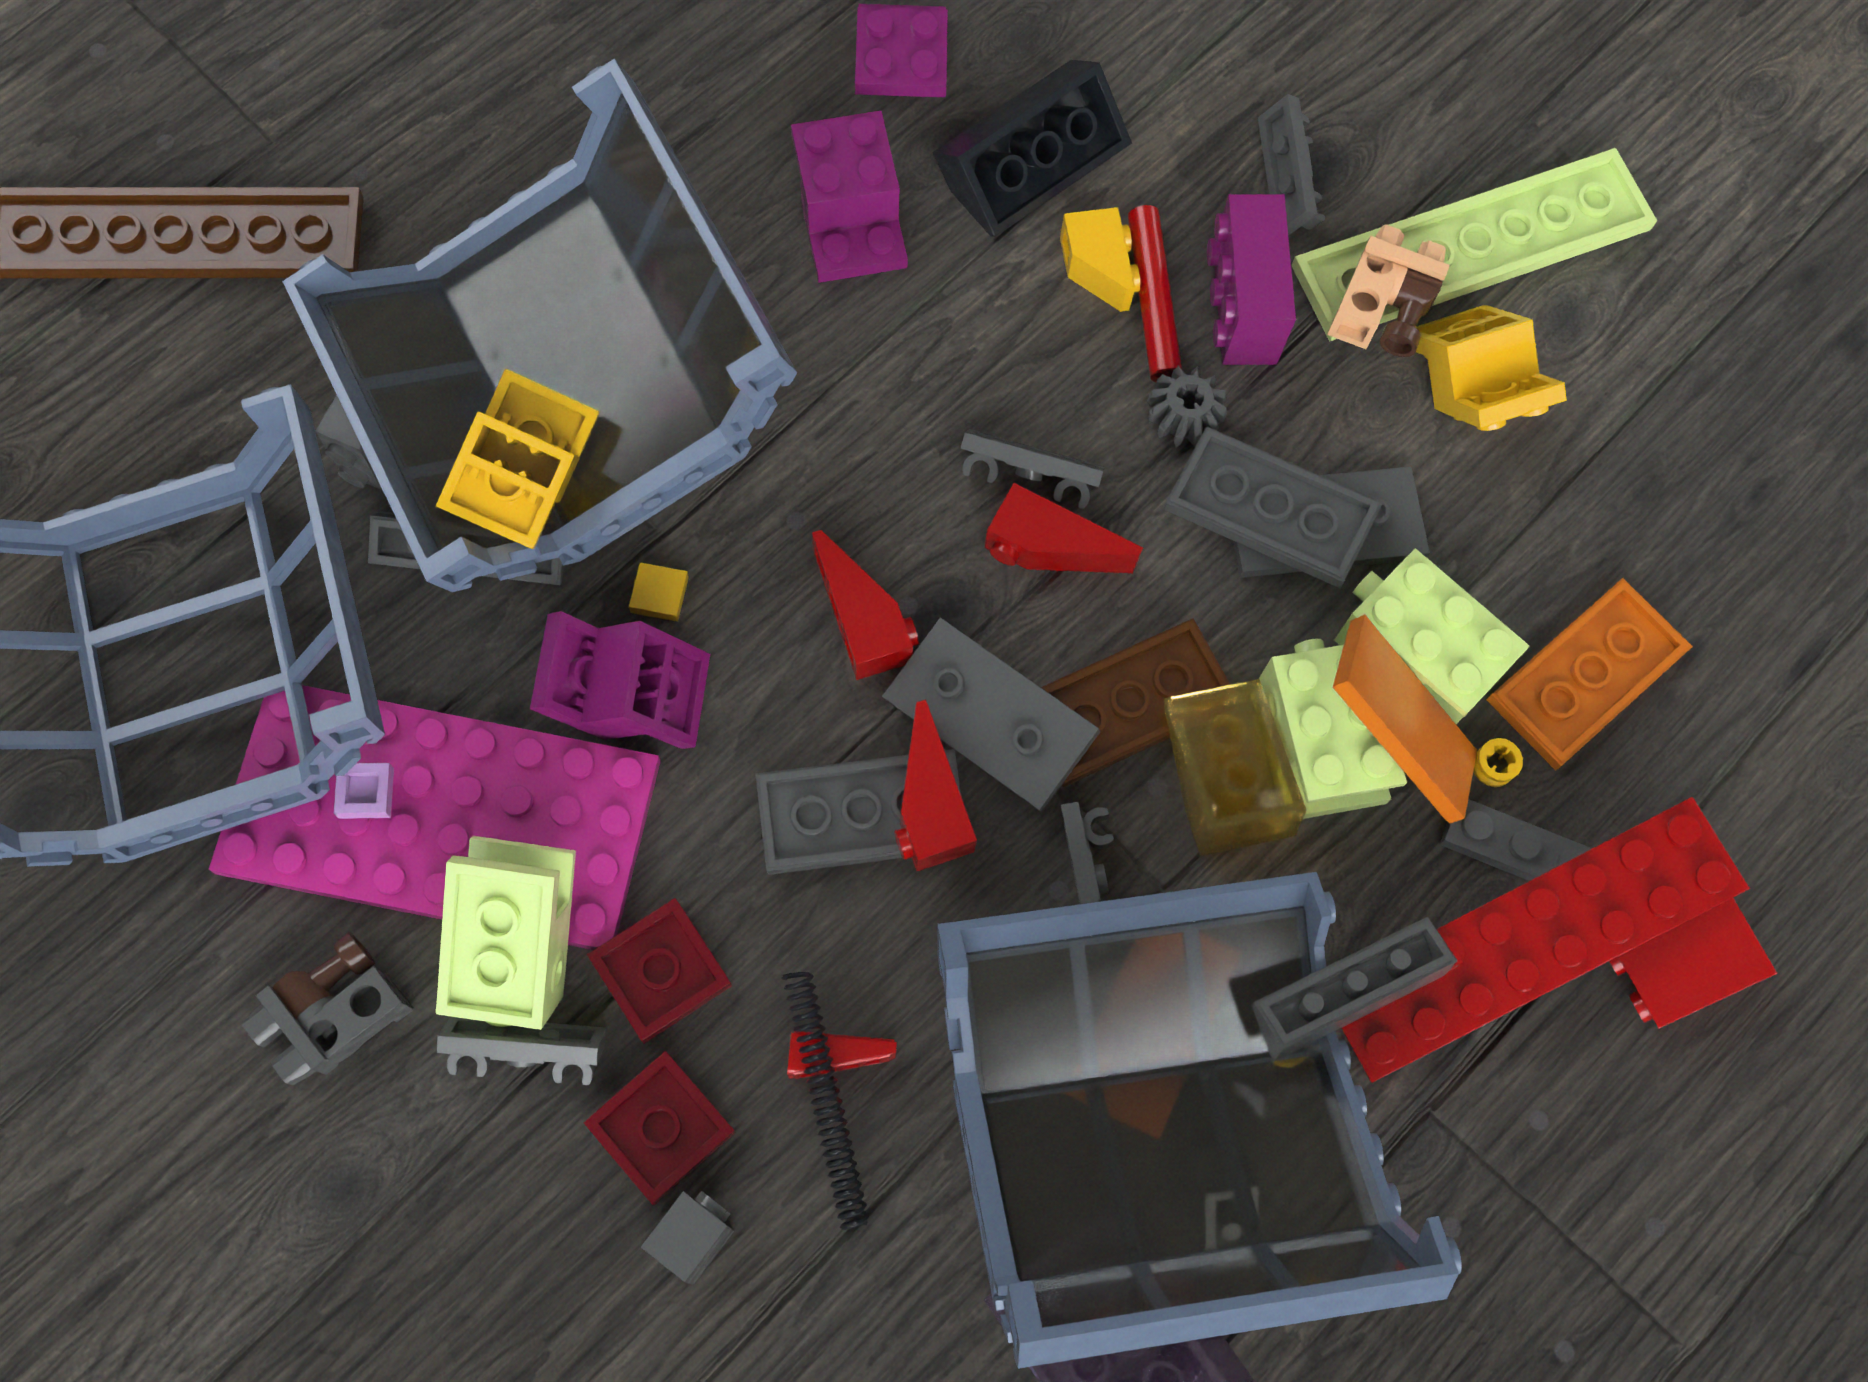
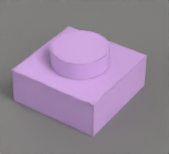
M356 763L344 776H336L334 814L339 819L391 818L394 768L390 763Z

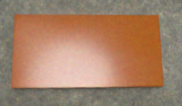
M1622 578L1486 700L1556 771L1693 646Z
M1362 615L1351 620L1333 689L1449 824L1465 819L1477 749L1366 615Z

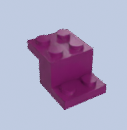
M859 4V7L857 6L855 94L946 97L948 17L946 7Z
M882 111L792 124L791 136L800 173L801 205L818 283L907 268L908 258L899 223L900 188Z
M562 611L549 613L546 620L530 710L604 740L647 734L680 749L696 747L710 654L642 621L597 628Z

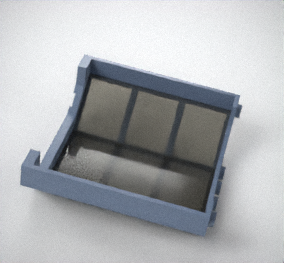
M615 58L603 66L596 67L588 73L586 78L572 86L575 94L592 111L573 159L565 164L554 167L548 172L546 177L525 191L515 193L508 199L507 203L486 217L476 219L469 225L468 229L447 243L437 245L429 252V255L415 264L348 272L322 254L315 260L304 263L297 272L282 281L426 581L450 592L471 588L472 579L487 574L496 573L499 580L502 581L535 573L537 570L535 563L560 558L563 566L581 562L744 459L752 447L748 437L753 428H764L778 405L773 397L780 384L782 386L790 385L797 374L796 369L636 83ZM505 368L600 411L560 503L555 502L535 549L528 548L436 507L478 411L486 413Z
M1317 872L937 924L938 962L945 991L946 1007H944L948 1047L949 1050L959 1049L952 1051L955 1076L953 1089L992 1299L996 1311L1004 1309L1005 1314L1000 1315L1001 1324L1008 1343H1013L1014 1359L1018 1369L1448 1298L1462 1269L1458 1246L1452 1237L1446 1238L1439 1216L1427 1218L1420 1235L1400 1217L1401 1202L1399 1193L1394 1183H1387L1382 1169L1384 1162L1382 1144L1379 1136L1369 1131L1365 1119L1367 1115L1365 1094L1360 1085L1353 1084L1349 1072L1351 1067L1350 1051L1345 1039H1338L1336 1031L1274 1061L1268 1052L1252 1007L1255 1001L1326 967L1324 944L1329 926L1336 920V909L1331 893L1323 891Z

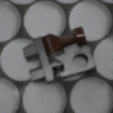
M350 931L334 943L336 955L308 973L291 971L283 975L284 977L276 982L273 987L268 985L255 995L261 1002V1005L241 1024L258 1046H267L282 1033L292 1043L290 1047L271 1061L272 1067L287 1084L295 1085L316 1071L327 1075L339 1065V1062L351 1056L367 1040L391 1022L400 1021L414 1010L390 977L373 966L375 964L373 957ZM350 970L357 975L363 974L335 997L330 993L329 990Z

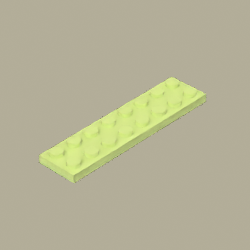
M1613 148L1389 224V226L1400 229L1405 235L1401 247L1416 253L1422 242L1432 241L1445 246L1444 263L1450 266L1442 283L1441 290L1432 304L1434 306L1650 231L1657 222V219L1617 149ZM1380 228L1295 256L1291 266L1329 342L1337 339L1327 334L1370 236L1375 237ZM1386 304L1379 324L1396 319L1399 308Z

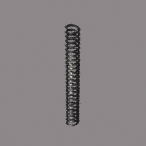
M809 972L784 974L782 976L783 980L807 977L797 983L786 985L784 987L785 990L809 987V989L803 992L789 995L786 998L788 1001L812 998L804 1003L790 1006L789 1010L793 1012L805 1008H815L808 1013L793 1016L791 1020L797 1022L804 1019H817L809 1024L795 1027L794 1031L802 1032L808 1029H820L810 1035L800 1036L796 1041L802 1043L812 1039H823L814 1045L804 1046L799 1049L800 1053L819 1049L825 1050L817 1055L804 1057L801 1062L806 1064L817 1060H828L821 1065L805 1068L803 1071L805 1074H811L820 1070H830L822 1076L807 1079L806 1083L809 1085L826 1080L832 1081L826 1086L812 1088L808 1093L815 1095L825 1091H835L829 1096L815 1098L811 1101L812 1105L837 1101L832 1106L816 1109L813 1114L819 1116L832 1111L840 1112L834 1117L817 1120L815 1124L818 1126L842 1122L837 1127L820 1130L818 1135L824 1137L837 1132H845L840 1137L829 1138L821 1142L820 1145L823 1147L832 1146L840 1142L847 1143L841 1148L826 1150L823 1156L832 1157L841 1153H850L845 1158L833 1159L825 1164L826 1167L832 1168L844 1163H852L848 1168L829 1172L827 1176L830 1178H837L848 1173L854 1174L851 1178L833 1181L830 1187L836 1189L851 1183L857 1184L852 1189L839 1190L833 1194L832 1197L835 1199L859 1194L856 1199H847L836 1203L835 1208L845 1209L855 1204L862 1205L859 1209L846 1210L838 1214L837 1218L841 1220L852 1218L858 1214L864 1215L862 1219L842 1223L840 1228L842 1230H849L860 1225H867L868 1221L866 1220L869 1217V1213L864 1211L867 1203L862 1201L865 1194L859 1190L862 1182L857 1180L860 1173L854 1169L857 1161L852 1159L855 1152L850 1149L852 1141L847 1138L850 1130L844 1128L848 1122L842 1118L845 1110L840 1107L843 1100L837 1097L840 1093V1089L835 1087L838 1079L832 1076L835 1072V1068L830 1066L833 1058L827 1055L831 1049L825 1045L828 1037L823 1035L826 1027L820 1024L823 1016L817 1014L821 1009V1006L815 1003L819 997L812 993L816 988V985L810 983L814 976Z

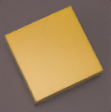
M640 563L629 604L630 613L678 622L688 583V572Z

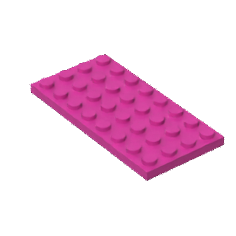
M302 685L308 716L309 714L351 701L350 694ZM285 691L263 698L236 784L300 763ZM377 700L385 735L376 744H367L366 741L359 748L361 759L357 763H390L394 768L391 818L339 819L334 814L336 776L334 774L328 780L330 790L321 799L222 830L209 866V870L216 875L442 920L446 862L453 855L468 857L469 840L472 836L576 850L568 945L594 950L618 934L661 761L659 755ZM312 730L314 744L316 746L321 740L313 734Z

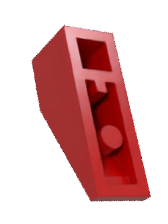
M1013 483L989 525L984 547L990 551V554L997 561L1008 566L1017 564L1027 570L1132 574L1143 550V547L1016 483Z
M822 530L812 532L813 553L856 680L905 666L913 655V646L919 645L918 635L912 618L907 617L903 619L898 603Z
M926 699L916 702L901 809V829L894 831L903 860L912 858L916 871L974 853L977 843L974 830Z

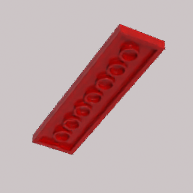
M1691 797L1436 929L1457 959V962L1447 974L1341 1029L1370 1082L1373 1083L1750 888L1695 799Z

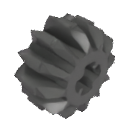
M1178 366L1173 370L1171 377L1162 374L1157 379L1156 389L1150 391L1147 399V404L1151 408L1147 417L1149 424L1159 425L1157 430L1159 439L1171 434L1174 436L1175 447L1181 445L1184 438H1187L1196 447L1206 426L1218 431V425L1224 422L1227 415L1226 407L1223 406L1226 400V390L1214 389L1217 382L1215 375L1202 379L1200 378L1198 366L1191 371L1190 375H1186ZM1183 405L1189 406L1190 409L1183 407Z

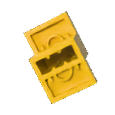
M1482 305L1416 326L1421 335L1416 352L1424 355V358L1428 360L1434 407L1436 410L1454 417L1455 420L1464 421L1481 431H1490L1505 426L1506 420L1518 416L1532 417L1542 415L1549 410L1548 406L1567 401L1565 382L1539 373L1533 319L1488 305Z
M505 368L486 413L478 411L436 507L528 548L535 549L555 502L560 503L600 411Z

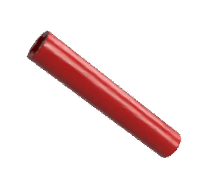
M1143 205L1132 209L1128 213V223L1131 233L1134 264L1138 266L1140 275V290L1138 293L1150 378L1153 382H1157V379L1162 374L1171 377L1173 370L1178 366L1182 369L1159 210L1155 206Z

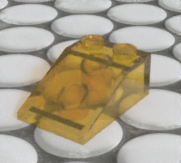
M1260 679L1164 698L1163 704L1185 811L1200 856L1296 836L1307 809Z

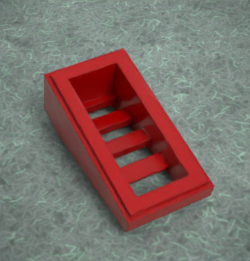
M794 1031V1033H791L787 1069L789 1079L816 1076L830 1071L820 1070L811 1074L803 1072L805 1068L821 1065L828 1061L817 1060L806 1064L801 1062L804 1057L817 1055L825 1051L819 1049L806 1053L799 1052L801 1047L814 1045L823 1040L812 1039L802 1043L796 1041L798 1037L810 1035L813 1032ZM823 1033V1035L828 1037L825 1045L831 1049L827 1055L833 1058L830 1066L835 1068V1072L889 1062L896 1057L897 1042H894V1039Z

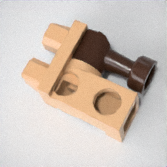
M1386 224L1383 225L1375 237L1370 236L1327 335L1367 349L1380 323L1386 304L1399 308L1397 320L1385 326L1380 338V345L1386 352L1394 356L1409 357L1414 355L1421 337L1419 330L1416 328L1421 316H1425L1430 310L1441 290L1442 283L1450 266L1444 263L1445 246L1432 241L1422 242L1416 253L1401 247L1405 235L1400 229Z

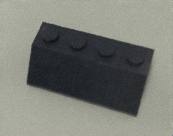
M1070 60L932 153L951 193L990 236L996 237L1132 144V141L1100 62Z

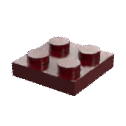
M676 898L587 954L643 1044L732 987L726 974Z
M666 1051L583 1122L652 1205L657 1204L736 1133Z

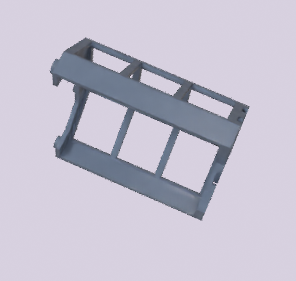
M291 384L283 387H271L263 390L258 395L241 400L243 410L259 428L234 462L215 464L207 467L203 472L181 479L164 480L156 487L134 494L117 495L109 502L87 509L70 510L64 513L62 517L46 522L0 519V553L62 557L75 633L0 630V649L78 651L92 731H0V749H95L108 821L107 827L97 830L16 832L0 823V859L26 857L27 867L70 865L73 861L72 855L102 854L103 863H122L321 799L330 790L328 780L334 774L335 776H344L361 759L359 748L366 741L367 744H376L385 735L311 411ZM293 449H295L310 521L275 563L260 493ZM245 501L261 577L93 630L80 559L81 553ZM316 543L333 619L296 660L280 586ZM263 594L265 595L281 673L110 728L96 648ZM338 642L351 701L309 714L308 716L301 682ZM285 691L300 759L298 765L127 820L114 750L115 745ZM312 730L313 734L321 740L316 746L314 744Z

